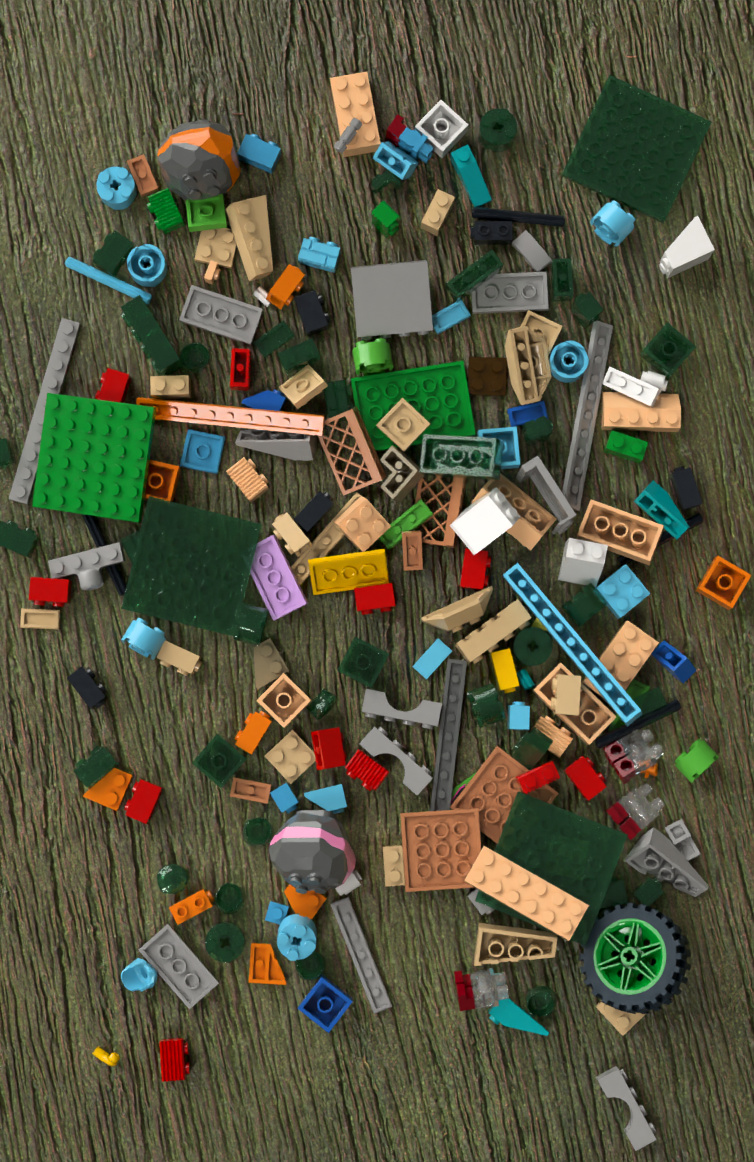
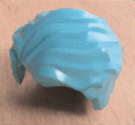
M137 958L122 971L121 979L128 990L132 992L140 990L142 992L154 987V984L157 982V971L145 960Z

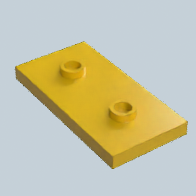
M385 549L308 559L313 595L389 583Z

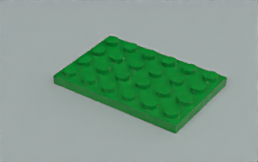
M463 361L351 378L355 407L359 410L376 452L388 450L391 446L399 448L376 425L402 398L430 423V426L410 446L476 436Z

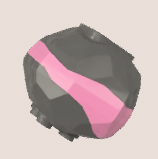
M297 811L296 815L292 816L278 830L269 847L273 866L283 879L296 889L297 893L305 894L307 891H315L316 893L324 894L327 890L344 884L355 869L356 857L351 840L343 824L330 811Z

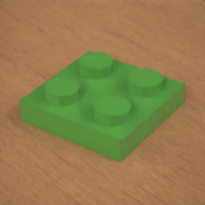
M223 194L203 200H186L189 232L227 228Z

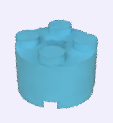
M110 167L98 175L97 191L105 205L115 210H122L132 204L137 196V187L132 175L126 168Z
M613 200L611 203H606L590 220L591 226L595 225V233L608 244L613 242L616 243L614 246H619L634 229L633 222L635 218L630 213L622 210L620 204Z
M144 244L135 247L129 253L127 266L136 283L145 287H155L163 281L167 274V262L160 249L151 244ZM150 263V267H144V265H148Z
M565 341L555 346L549 357L552 376L565 383L578 380L588 366L589 359L584 347L575 341ZM567 358L571 360L569 365L566 364Z
M137 618L136 621L133 620L121 641L124 644L127 641L130 643L129 648L145 657H148L150 654L151 659L154 660L164 641H166L164 637L165 632L156 627L152 629L147 626L148 623Z
M299 914L289 915L282 920L278 928L277 946L279 951L290 961L304 959L315 950L317 930L314 922L309 917L299 916Z

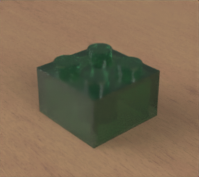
M667 322L642 350L640 356L669 379L694 351L696 346Z
M354 637L337 671L372 689L389 657V653Z
M217 733L192 764L222 789L248 758Z

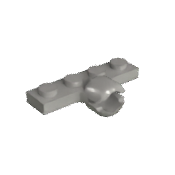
M118 542L49 560L48 563L53 579L77 574L81 589L89 591L103 586L101 574L103 567L125 562L126 560L122 543Z

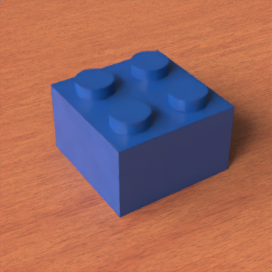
M322 975L297 1009L329 1033L351 1005L353 998Z

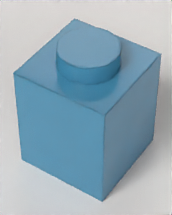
M288 783L270 792L282 813L286 811L288 814L297 808L296 804L299 801Z

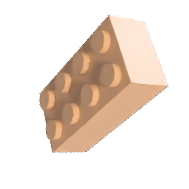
M361 72L330 78L340 136L347 126L350 127L349 123L353 118L360 120L362 123L361 128L356 130L357 133L349 145L346 144L347 148L344 150L343 156L349 157L376 152L381 143L368 73Z
M590 500L577 533V538L579 540L608 545V551L650 565L662 536L664 525Z
M627 620L622 624L598 659L620 686L626 690L659 642ZM585 677L581 683L607 703L587 677Z
M561 662L532 690L550 709L551 698H555V690H552L553 678L556 679L558 674L573 675ZM582 683L579 715L556 714L587 745H590L616 718Z

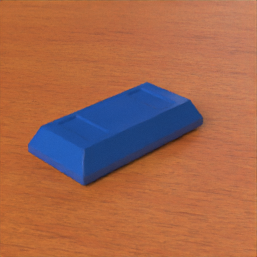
M544 401L507 409L511 427L548 419Z

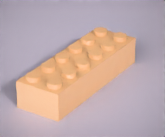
M485 846L482 848L465 879L466 883L567 941H570L589 906Z

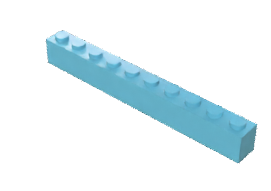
M517 563L503 574L508 584L627 727L642 715L641 709L522 567Z

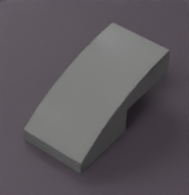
M526 230L512 242V245L536 272H540L552 262L544 249Z
M682 819L664 828L670 841L688 862L701 855Z

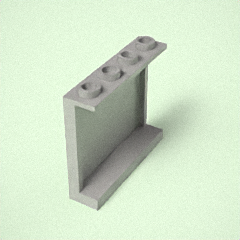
M427 260L351 267L357 337H361V340H370L372 336L380 335V338H390L391 334H399L402 337L410 336V332H418V335L429 334V331L433 330Z
M536 456L521 466L516 478L519 483L531 478L559 521L552 534L558 532L560 535L572 525L576 513L540 458Z

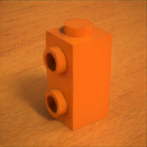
M289 264L269 291L266 300L281 310L285 304L289 306L294 299L293 293L295 290L299 292L303 287L304 282L302 280L305 274L298 267Z
M262 710L260 713L256 711L254 714L250 713L244 722L247 724L243 731L240 729L235 737L237 741L235 745L253 755L272 724V721L269 720L271 716Z
M204 888L170 906L169 909L177 925L214 906L213 901L215 899L211 891H206Z

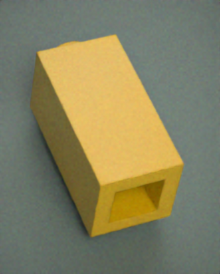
M510 648L490 653L499 691L504 690V693L516 691L515 687L519 686Z

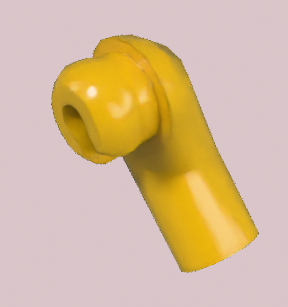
M99 1046L92 1053L111 1067L116 1066L120 1060V1056L117 1053L112 1052L110 1055Z

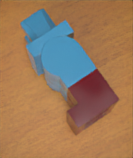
M397 114L386 130V140L413 159L417 160L419 158L424 163H427L432 157V151L434 150V147L427 143L428 137L424 134L421 136L416 130H410L403 124L404 118Z

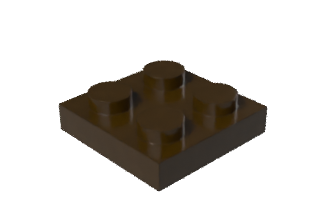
M469 357V396L505 397L507 358Z

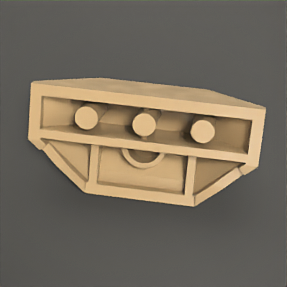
M528 326L510 329L507 333L505 351L511 385L521 405L540 401L551 379L546 341Z
M492 586L423 616L421 620L423 623L447 632L451 630L453 633L464 629L463 625L470 622V625L481 621L480 617L484 615L493 588Z

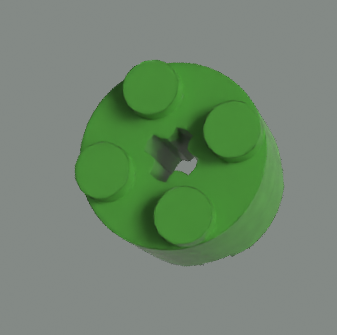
M379 338L374 342L368 343L366 341H359L352 350L356 374L359 376L360 373H363L364 376L385 373V369L389 368V371H391L394 367L390 344L386 342L385 338Z
M697 739L691 745L688 754L684 751L674 761L676 768L690 783L704 773L719 758L717 753L704 740L701 741L700 739Z

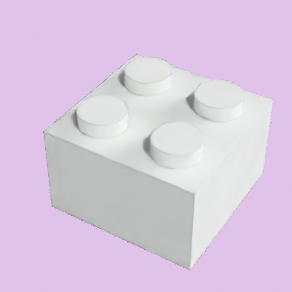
M440 100L415 126V130L421 136L423 134L427 136V143L434 147L433 151L443 158L468 132V124Z

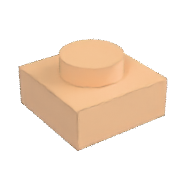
M210 261L204 277L206 283L213 285L214 280H218L221 270L217 262Z

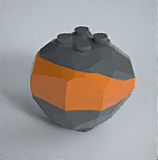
M198 120L180 124L170 132L158 149V162L167 187L184 200H203L228 192L241 173L232 136L225 126L220 123Z

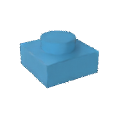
M270 901L265 920L280 925L282 920L286 918L289 906Z

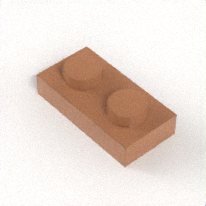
M144 154L127 161L141 197L159 190Z
M421 531L402 532L403 570H423Z
M233 777L230 797L268 804L272 784Z

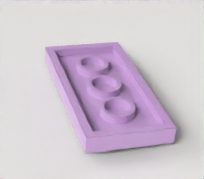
M275 535L240 552L273 621L308 604Z

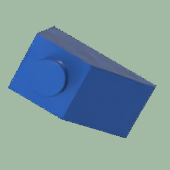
M267 390L243 399L241 404L245 408L282 411L286 398L283 397L284 394L280 391L273 390L272 392Z
M665 640L651 653L672 676L683 684L697 671L686 656Z

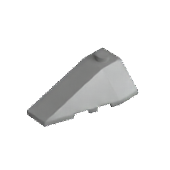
M248 429L239 432L235 443L237 446L291 460L308 461L313 460L315 456L317 435Z
M652 828L640 837L624 860L638 872L652 874L656 876V880L660 882L665 880L672 883L674 888L694 897L709 888L707 883L674 844L655 828Z

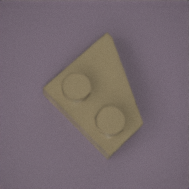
M271 638L253 648L257 690L276 680L283 673L289 672Z

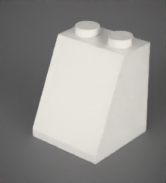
M698 216L689 223L663 254L659 267L661 272L666 274L667 278L708 260L715 249Z
M496 487L465 508L452 522L450 527L475 555L511 528L520 518V515L507 501L504 494Z
M569 538L565 542L558 580L596 587L605 563L608 545Z

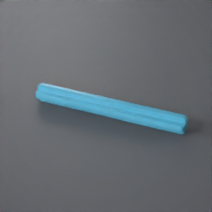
M72 257L66 259V267L145 304H149L152 299L151 294Z

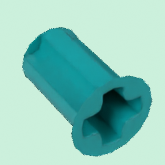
M526 669L516 673L524 691L535 686Z

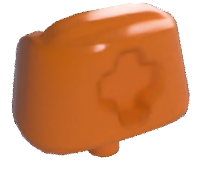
M648 760L641 761L638 772L645 773L644 778H648L649 774L656 777L658 775V764Z

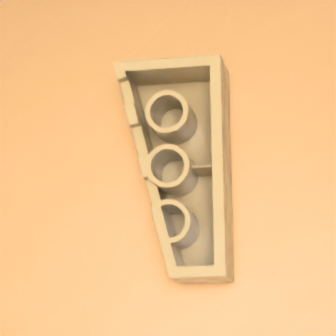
M266 195L231 203L225 211L248 280L264 278L273 272Z
M517 599L495 617L485 622L480 628L471 632L465 639L456 643L455 646L468 664L471 662L476 664L484 658L482 654L487 650L491 653L498 648L499 645L497 643L502 639L506 642L513 637V631L517 628L522 630L530 624L528 620L532 617Z
M479 923L474 966L490 963L498 964L499 962L508 961L517 962L526 959L553 958L556 953L557 934Z

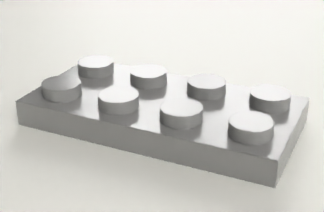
M547 272L471 275L472 314L527 312L528 310L548 311Z
M191 285L179 321L251 346L264 310Z
M169 923L139 949L140 953L189 1009L219 984L215 976Z

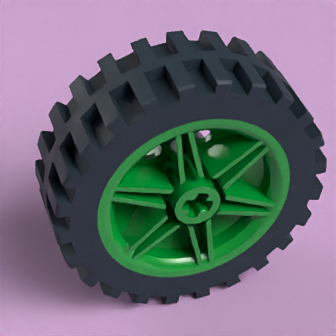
M628 903L627 906L619 904L615 906L614 911L605 910L603 912L605 916L602 919L596 917L593 920L595 926L593 929L587 928L585 933L588 934V938L586 941L582 940L580 945L584 947V954H579V960L584 961V967H580V970L587 977L584 980L585 984L593 989L591 993L595 997L600 998L604 1004L631 1014H649L650 1010H661V1005L671 1004L673 1002L671 997L674 994L679 996L682 992L679 989L681 983H687L688 978L684 977L686 970L690 971L691 964L687 963V957H691V952L686 949L685 944H688V941L680 933L682 932L681 928L674 924L670 917L643 904ZM626 936H630L628 943L625 941ZM648 939L650 945L644 946V941ZM618 951L619 956L613 957L612 953ZM630 955H635L634 960L629 959ZM652 959L656 960V964L654 966H651ZM620 970H622V977L618 976ZM643 974L644 978L638 981L637 976Z

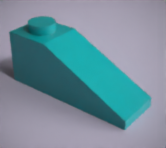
M466 145L451 152L450 160L473 206L480 207L492 201L469 146Z
M654 480L635 499L634 502L658 524L664 525V529L676 540L689 528L669 494Z
M504 993L499 996L488 1010L489 1018L497 1025L501 1023L507 1027L547 1036L549 1034L546 1028Z

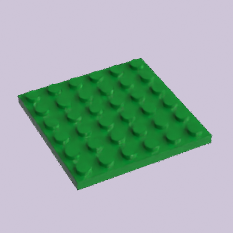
M47 393L32 507L141 523L157 408Z

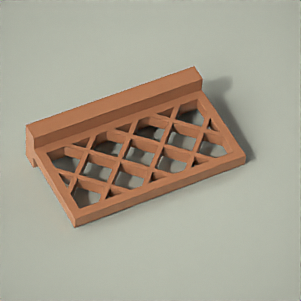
M357 407L324 421V425L332 427V431L329 437L323 435L318 436L343 496L382 481L387 477ZM344 416L348 421L346 430L337 426L339 418ZM335 429L345 433L342 442L332 438ZM348 434L356 440L354 447L344 444ZM330 442L340 445L337 454L330 452L328 448ZM343 447L352 450L349 460L340 456ZM355 452L363 457L361 465L352 461ZM338 459L347 462L344 472L337 469L336 463ZM350 464L360 468L357 477L347 474ZM362 470L369 472L372 480L366 482L359 479ZM345 477L355 480L353 487L347 490L343 483Z
M421 466L424 472H433L437 478L427 484L424 476L418 482L415 504L421 500L422 492L429 489L434 497L425 504L428 505L436 499L441 505V508L434 512L432 517L418 527L423 526L428 533L422 538V543L456 549L458 535L450 525L462 512L467 473L463 470L455 471ZM446 474L454 475L453 482L446 487L441 478ZM439 480L444 489L435 495L430 486ZM447 491L451 496L450 501L443 506L438 497ZM444 510L448 515L447 520L440 524L435 516ZM433 518L439 526L429 532L424 524ZM440 528L445 533L443 542L436 541L432 536Z

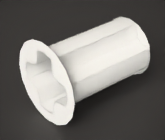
M259 286L253 295L268 307L271 304L266 300L268 292Z

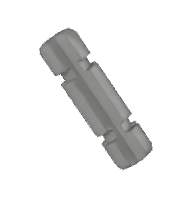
M353 118L349 123L350 127L347 126L340 136V141L337 140L334 148L338 152H344L347 148L346 144L349 145L357 133L356 130L361 128L362 123L360 120Z

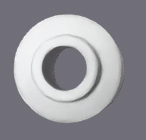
M643 371L640 379L662 391L666 390L668 380H665V375L652 371Z
M355 870L344 884L335 889L340 896L343 894L347 895L361 885L362 877Z

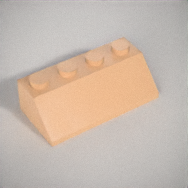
M602 392V430L678 432L681 429L679 394L660 393L654 406L651 407L620 392Z
M497 471L482 487L471 503H474L497 487L520 515L517 522L506 532L531 551L557 518Z

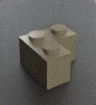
M391 446L380 459L392 471V474L380 487L396 501L402 502L426 474L400 448Z

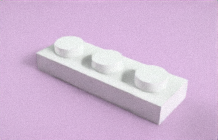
M609 367L603 380V385L651 407L654 406L661 391L659 388L612 367Z

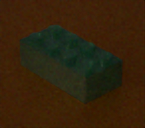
M140 295L121 306L123 313L120 315L128 328L133 327L130 331L138 344L143 343L140 347L148 360L153 359L150 363L158 376L160 374L170 376L184 367Z
M423 434L419 472L427 476L500 480L504 442L497 438Z

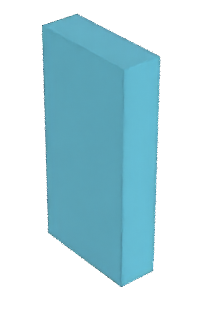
M461 299L432 315L433 328L438 335L471 317Z
M438 638L412 667L427 680L452 650Z

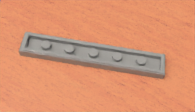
M346 897L331 903L374 1014L392 1007L350 898Z

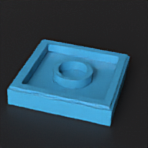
M188 429L180 467L218 475L225 437Z

